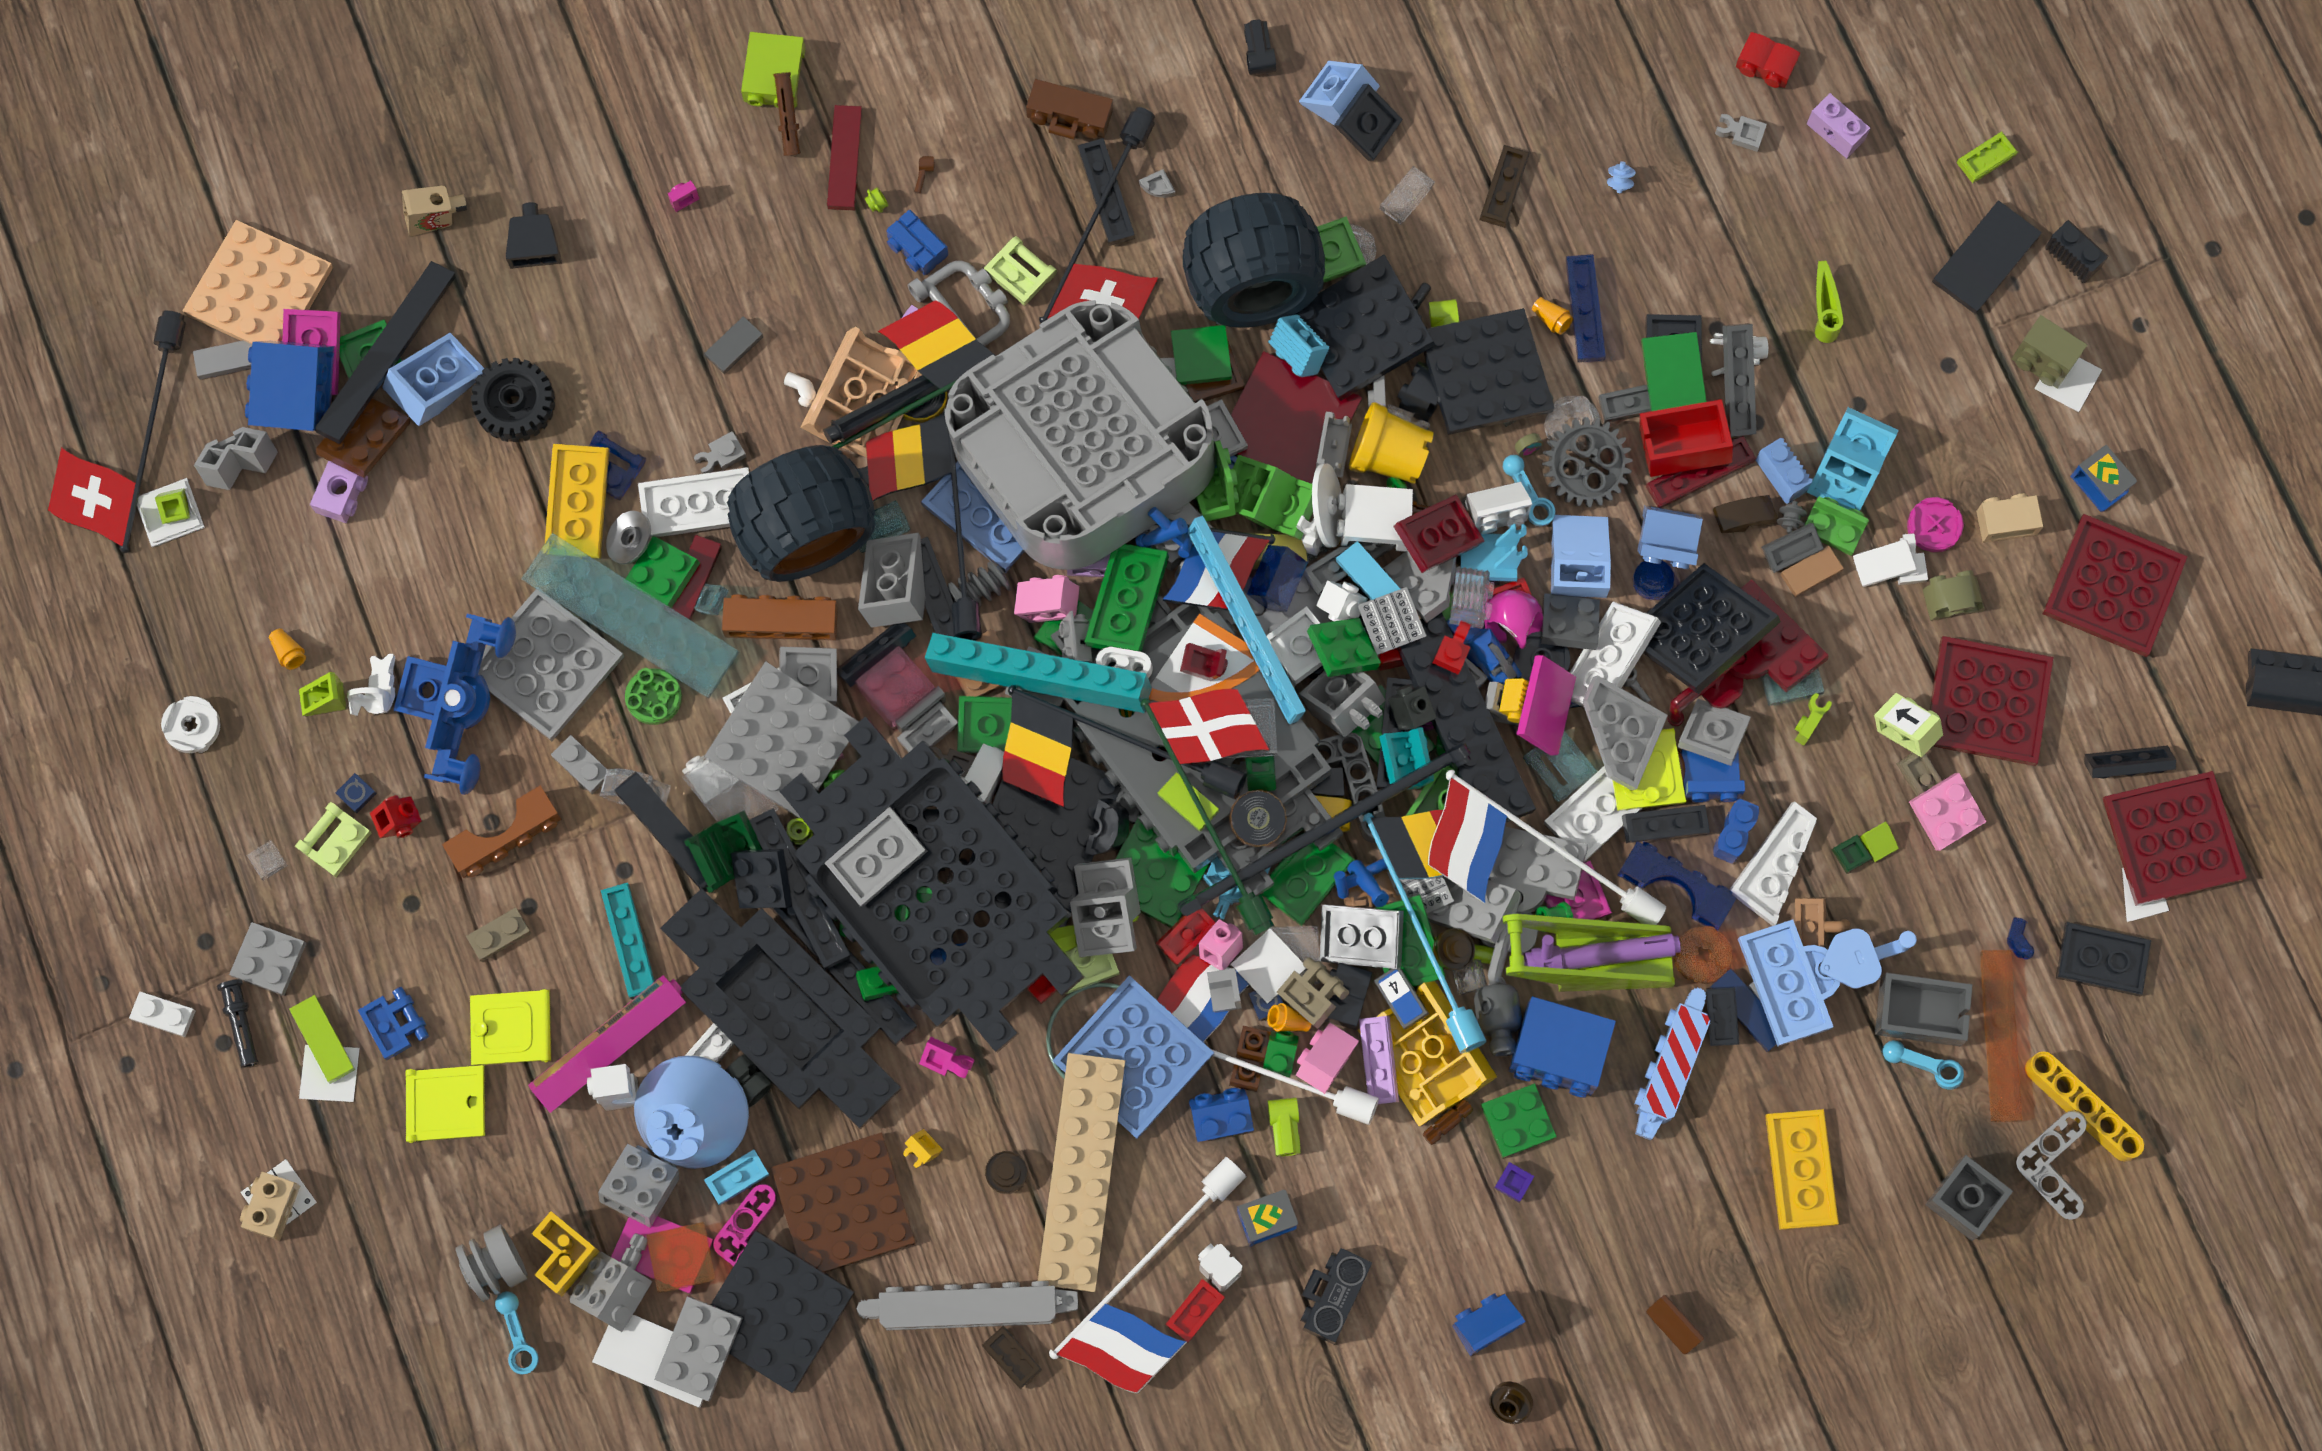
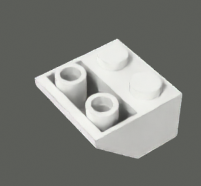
M1517 482L1467 494L1465 505L1478 531L1481 534H1490L1499 527L1508 525V528H1510L1512 524H1516V527L1524 524V521L1528 519L1532 502L1522 483Z

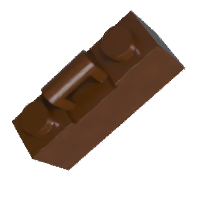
M1035 79L1026 106V115L1035 124L1045 125L1049 123L1048 133L1075 140L1077 131H1080L1085 137L1096 139L1098 136L1105 138L1113 112V99Z

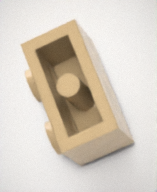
M261 1172L260 1177H256L252 1184L251 1194L253 1196L250 1204L245 1205L240 1216L241 1227L280 1241L300 1185Z

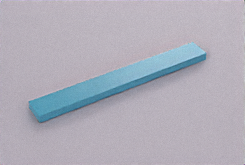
M1203 515L1195 518L1188 528V534L1283 715L1289 724H1293L1299 721L1306 710Z

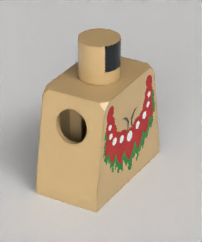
M446 186L402 191L403 214L409 237L449 227L452 225V213L467 211L464 194L448 197Z

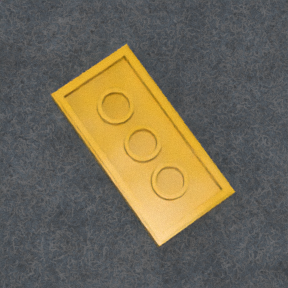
M553 444L544 546L545 555L601 559L609 448Z
M1824 1109L1766 1114L1779 1230L1838 1225Z

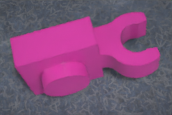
M930 1037L919 1064L944 1076L949 1070L959 1077L966 1078L975 1060L966 1055L956 1056L957 1048Z

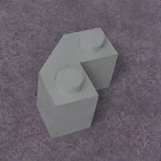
M242 427L233 431L234 436L221 442H218L216 439L207 443L194 464L206 486L230 490L242 469L266 473L278 453L267 432Z

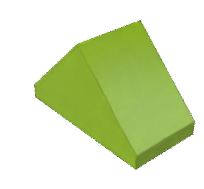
M329 672L299 689L302 716L346 710L343 682L335 672Z

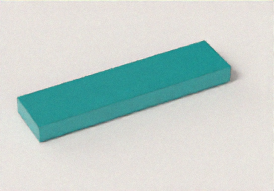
M627 882L603 889L601 894L629 999H633L652 985L655 979L630 885Z

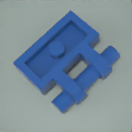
M399 987L392 992L397 1001L390 1005L386 998L381 996L358 1010L385 1060H389L412 1047L407 1038L408 1035L415 1033L419 1041L429 1037L425 1029L426 1023L423 1017L418 1016L413 1007L414 1001L412 997L405 993L403 987ZM400 1011H403L409 1022L402 1027L395 1016Z

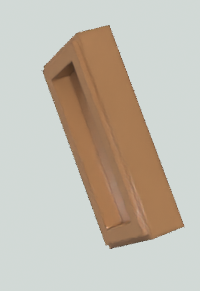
M1827 546L1823 550L1782 571L1780 575L1794 597H1797L1842 572L1844 568L1830 546Z

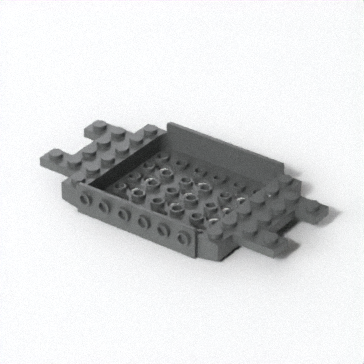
M1158 593L1141 651L1149 656L1153 666L1152 674L1148 678L1150 684L1154 681L1199 614L1235 635L1236 631L1227 619L1224 620L1218 611L1212 614L1206 607L1182 604L1172 611ZM1058 630L1051 635V639L1062 652L1065 647L1064 638L1060 636V631ZM1091 647L1092 662L1096 664L1098 653L1103 649ZM1111 662L1108 666L1114 667L1116 662ZM1137 667L1135 671L1140 672L1143 670V667ZM1260 670L1251 678L1232 689H1238L1264 741L1271 745V752L1266 756H1274L1276 790L1262 792L1269 793L1278 799L1285 812L1286 821L1284 828L1277 839L1268 844L1254 845L1241 839L1233 828L1231 816L1234 805L1242 796L1250 793L1247 788V777L1240 795L1235 800L1204 787V780L1201 779L1200 772L1181 765L1191 785L1219 809V812L1210 822L1236 871L1277 849L1301 830L1307 832L1331 818L1311 792L1313 787L1331 775V767L1319 752L1320 739L1311 727L1308 728L1302 721L1303 717L1293 724L1287 722ZM1063 698V701L1075 714L1153 747H1165L1146 710L1145 713L1135 712L1131 717L1125 718L1119 714V708ZM1074 719V735L1081 743L1087 742L1091 748L1088 752L1097 765L1102 763L1108 771L1105 775L1114 787L1117 785L1121 787L1124 791V794L1121 795L1131 809L1133 807L1137 808L1141 814L1138 819L1147 831L1152 829L1158 836L1155 841L1164 853L1169 851L1173 857L1179 853L1194 874L1218 857L1230 873L1207 826L1199 832L1158 796L1159 790L1176 772L1178 773L1172 760L1156 761L1152 757V752ZM1255 750L1245 751L1217 759L1216 761L1232 767V762L1236 758L1246 759V757H1260V755ZM1213 761L1194 764L1204 768L1207 763L1211 764ZM1338 828L1313 843L1319 851H1322L1341 837L1343 832ZM1264 870L1243 882V885L1248 894L1254 892L1255 896L1271 888L1274 882Z

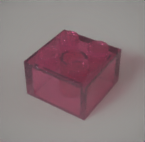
M900 646L856 680L858 690L893 730L897 729L895 723L897 719L935 689V686Z

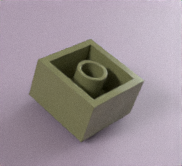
M2040 315L2011 359L2015 361L2020 369L2030 371L2038 376L2039 380L2045 385L2054 386L2058 389L2087 347V344Z

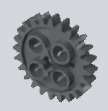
M1588 417L1582 419V425H1580L1577 419H1573L1572 428L1565 423L1562 424L1564 433L1559 431L1553 432L1557 439L1556 441L1547 440L1546 443L1552 449L1551 451H1543V454L1549 457V461L1543 462L1542 465L1549 467L1550 471L1543 475L1544 477L1553 478L1548 485L1549 487H1559L1555 493L1556 496L1566 494L1564 502H1570L1575 498V506H1580L1584 500L1586 507H1591L1594 499L1597 505H1603L1602 497L1608 501L1613 500L1611 491L1619 494L1621 490L1618 484L1628 483L1622 476L1632 472L1630 469L1625 468V464L1633 462V459L1625 458V454L1631 448H1622L1626 437L1617 439L1616 436L1619 429L1609 431L1610 422H1605L1600 427V418H1595L1591 425ZM1579 436H1583L1587 440V447L1584 451H1580L1576 446V440ZM1603 449H1607L1611 454V460L1608 464H1604L1600 459V453ZM1566 450H1571L1581 458L1590 456L1589 462L1606 469L1608 475L1603 474L1595 467H1585L1586 463L1566 454ZM1568 460L1574 464L1575 468L1570 476L1563 471V465ZM1592 473L1598 477V485L1594 489L1589 487L1587 483L1588 476Z

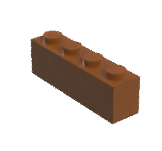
M735 594L731 598H724L722 632L725 638L836 640L838 607L836 601L824 596L815 597V600H803L804 598L800 596L776 599V597L771 595H761L759 599H750L746 595Z

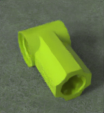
M1297 1098L1268 1100L1270 1126H1273L1276 1157L1300 1154Z

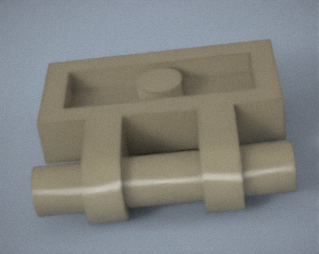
M1308 957L1303 962V966L1307 969L1306 973L1301 976L1294 970L1276 993L1313 1026L1319 1028L1336 1008L1330 1001V998L1333 995H1337L1340 999H1345L1349 991L1343 986V981L1337 976H1331L1327 972L1326 966ZM1316 980H1320L1324 984L1320 991L1313 986Z

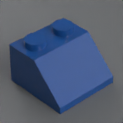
M1496 1293L1481 1301L1483 1307L1474 1312L1471 1308H1468L1455 1316L1458 1321L1452 1326L1470 1356L1520 1328L1525 1323L1523 1316L1505 1294L1497 1297Z

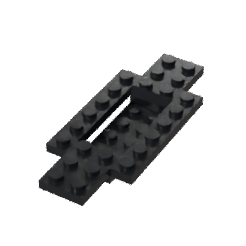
M701 888L660 928L699 967L680 986L682 988L681 991L799 1110L820 1090L861 1130L901 1090V1087L862 1049L881 1030V1026L762 908L740 927Z

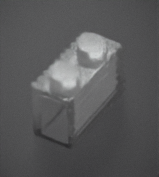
M1460 566L1456 568L1449 624L1459 625L1462 620L1471 624V627L1483 629L1484 621L1490 620L1492 603H1487V599H1492L1494 583L1489 582L1490 572L1488 570L1484 572L1483 570L1461 568Z

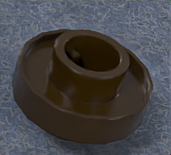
M1452 928L1444 930L1437 935L1433 945V953L1441 967L1446 970L1457 971L1471 964L1475 956V945L1469 933L1462 929Z
M1012 1151L996 1153L989 1159L986 1165L985 1176L988 1185L1000 1194H1012L1019 1191L1027 1180L1028 1170L1025 1161L1020 1155Z
M1511 1381L1501 1382L1493 1390L1489 1398V1406L1492 1413L1501 1421L1509 1424H1519L1525 1421L1531 1413L1533 1398L1531 1393L1519 1383Z

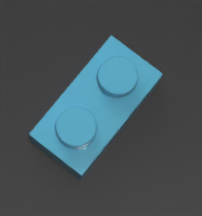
M752 1150L707 1177L704 1181L717 1203L722 1205L768 1177L769 1173L756 1151Z

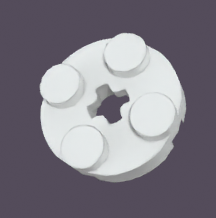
M188 696L184 697V700L172 703L164 712L161 722L162 731L169 744L176 750L184 753H202L207 751L216 740L220 731L219 714L209 702L200 697ZM192 718H195L197 727L188 732V728L184 726V723L186 721L191 722Z

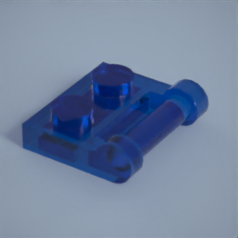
M599 430L593 436L589 446L609 448L610 453L630 464L626 471L611 461L608 462L606 493L620 501L643 468L646 458L640 454L635 455L608 439L607 434Z

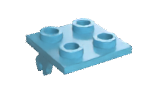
M1512 524L1504 534H1481L1485 542L1460 555L1461 580L1517 581V568L1521 560L1528 555L1526 546H1522V551H1517V544L1520 538L1524 537L1527 533L1526 526L1522 524L1521 529L1516 530V524Z

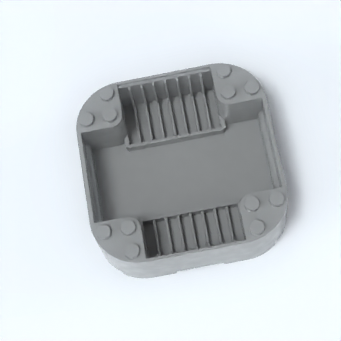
M1096 300L1076 303L1063 309L1039 325L1040 328L996 357L991 355L966 371L952 386L945 409L946 424L957 461L1023 550L1038 563L1062 570L1079 569L1094 564L1155 525L1156 522L1148 516L1151 508L1156 507L1166 517L1196 498L1207 487L1216 468L1212 421L1202 399L1197 403L1193 401L1187 393V388L1181 385L1171 373L1172 369L1162 362L1156 354V349L1147 343L1141 332L1139 319L1132 312L1112 302L1111 305L1096 304Z

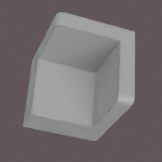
M1231 968L1207 972L1213 1012L1242 1009L1236 969Z

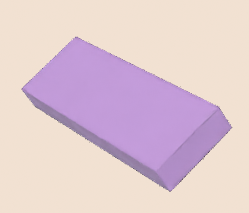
M1381 1016L1359 1019L1367 1094L1378 1097V1104L1399 1102L1390 1017Z

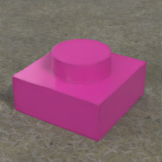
M691 180L687 183L677 184L668 193L670 203L676 212L699 200L697 189Z

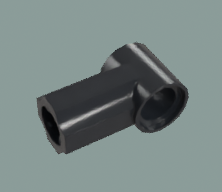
M1260 19L1251 20L1249 23L1244 24L1249 75L1276 72L1274 48H1271L1267 21H1261Z

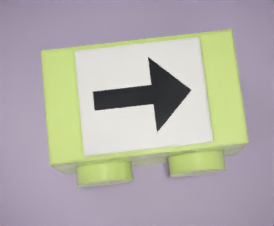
M1897 693L1874 715L1877 732L1921 758L1943 736L1941 719L1935 712L1927 711L1918 706L1913 699L1909 697L1904 698Z

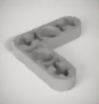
M2075 1110L2064 1113L2021 1151L2016 1161L2017 1168L2062 1217L2069 1220L2076 1219L2082 1214L2084 1202L2081 1196L2056 1171L2050 1162L2086 1130L2087 1122L2085 1116ZM2068 1117L2071 1119L2078 1117L2081 1120L2078 1124L2081 1129L2076 1131L2073 1128L2067 1132L2066 1136L2070 1137V1139L2066 1142L2063 1135L2054 1128L2060 1126L2062 1131L2068 1125L2066 1120ZM2054 1135L2060 1140V1147L2056 1151L2045 1149L2043 1139L2046 1136ZM2038 1145L2041 1153L2049 1158L2044 1161L2043 1157L2040 1156L2035 1162L2037 1168H2024L2025 1160L2023 1157L2025 1155L2029 1158L2033 1157L2037 1153V1150L2033 1149V1147ZM2046 1176H2053L2058 1180L2059 1187L2056 1191L2048 1192L2043 1189L2042 1180ZM2064 1187L2069 1191L2064 1193V1196L2069 1201L2075 1199L2078 1202L2076 1205L2078 1211L2075 1213L2072 1210L2064 1211L2066 1204L2061 1198L2058 1199V1202L2052 1199L2058 1196Z

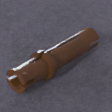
M791 72L773 74L780 118L778 131L782 134L784 156L801 154L797 132L800 127L799 123H796Z

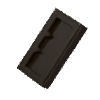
M1004 1326L981 1345L1020 1390L1042 1371L1040 1366Z

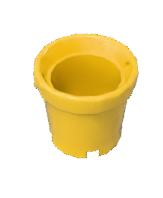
M1372 402L1356 438L1349 462V469L1359 473L1370 471L1415 484L1416 478H1419L1429 453L1426 444L1427 442L1432 443L1434 433L1389 413L1385 406Z

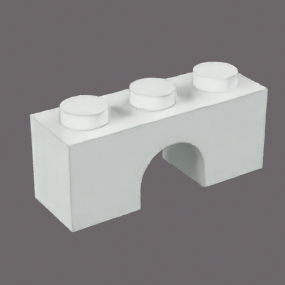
M626 1064L591 1069L592 1077L587 1078L589 1095H592L598 1104L606 1111L634 1107L636 1094L639 1089L638 1079L634 1073L630 1074V1068Z

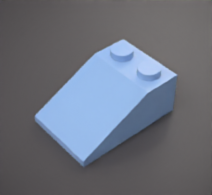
M448 333L390 368L382 388L420 426L440 414L476 383L475 379L478 375H483L482 370L484 368L451 333Z

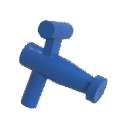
M1156 507L1151 508L1148 516L1160 527L1147 535L1137 536L1136 545L1151 548L1153 545L1173 540L1180 546L1179 556L1183 558L1189 557L1193 542L1188 534L1187 522L1183 518L1170 521Z
M1382 858L1366 867L1360 860H1355L1348 865L1347 871L1350 875L1347 877L1343 871H1337L1334 874L1338 897L1341 899L1347 898L1349 896L1348 889L1359 885L1372 898L1371 901L1376 907L1386 905L1389 895L1386 891L1381 890L1374 878V875L1388 869L1384 859Z

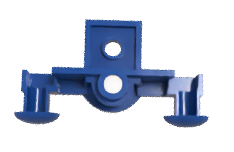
M467 613L466 618H470L472 621L466 643L452 642L446 666L407 656L394 711L432 720L425 748L438 750L432 774H425L424 778L442 783H457L462 795L470 793L475 788L481 771L480 760L476 754H471L466 762L457 760L456 757L464 729H469L478 724L489 708V688L483 676L478 674L485 646L495 647V653L498 658L505 657L511 651L516 638V625L510 617L505 618L502 624L499 625L492 623L491 619ZM430 682L434 685L435 692L432 697L426 698L422 693V689L426 683Z

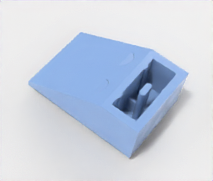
M1555 515L1552 520L1551 594L1607 598L1610 590L1611 570L1608 517Z

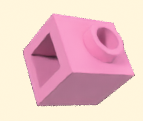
M1220 919L1199 942L1200 958L1219 970H1225L1243 949L1242 932L1235 925L1227 924Z

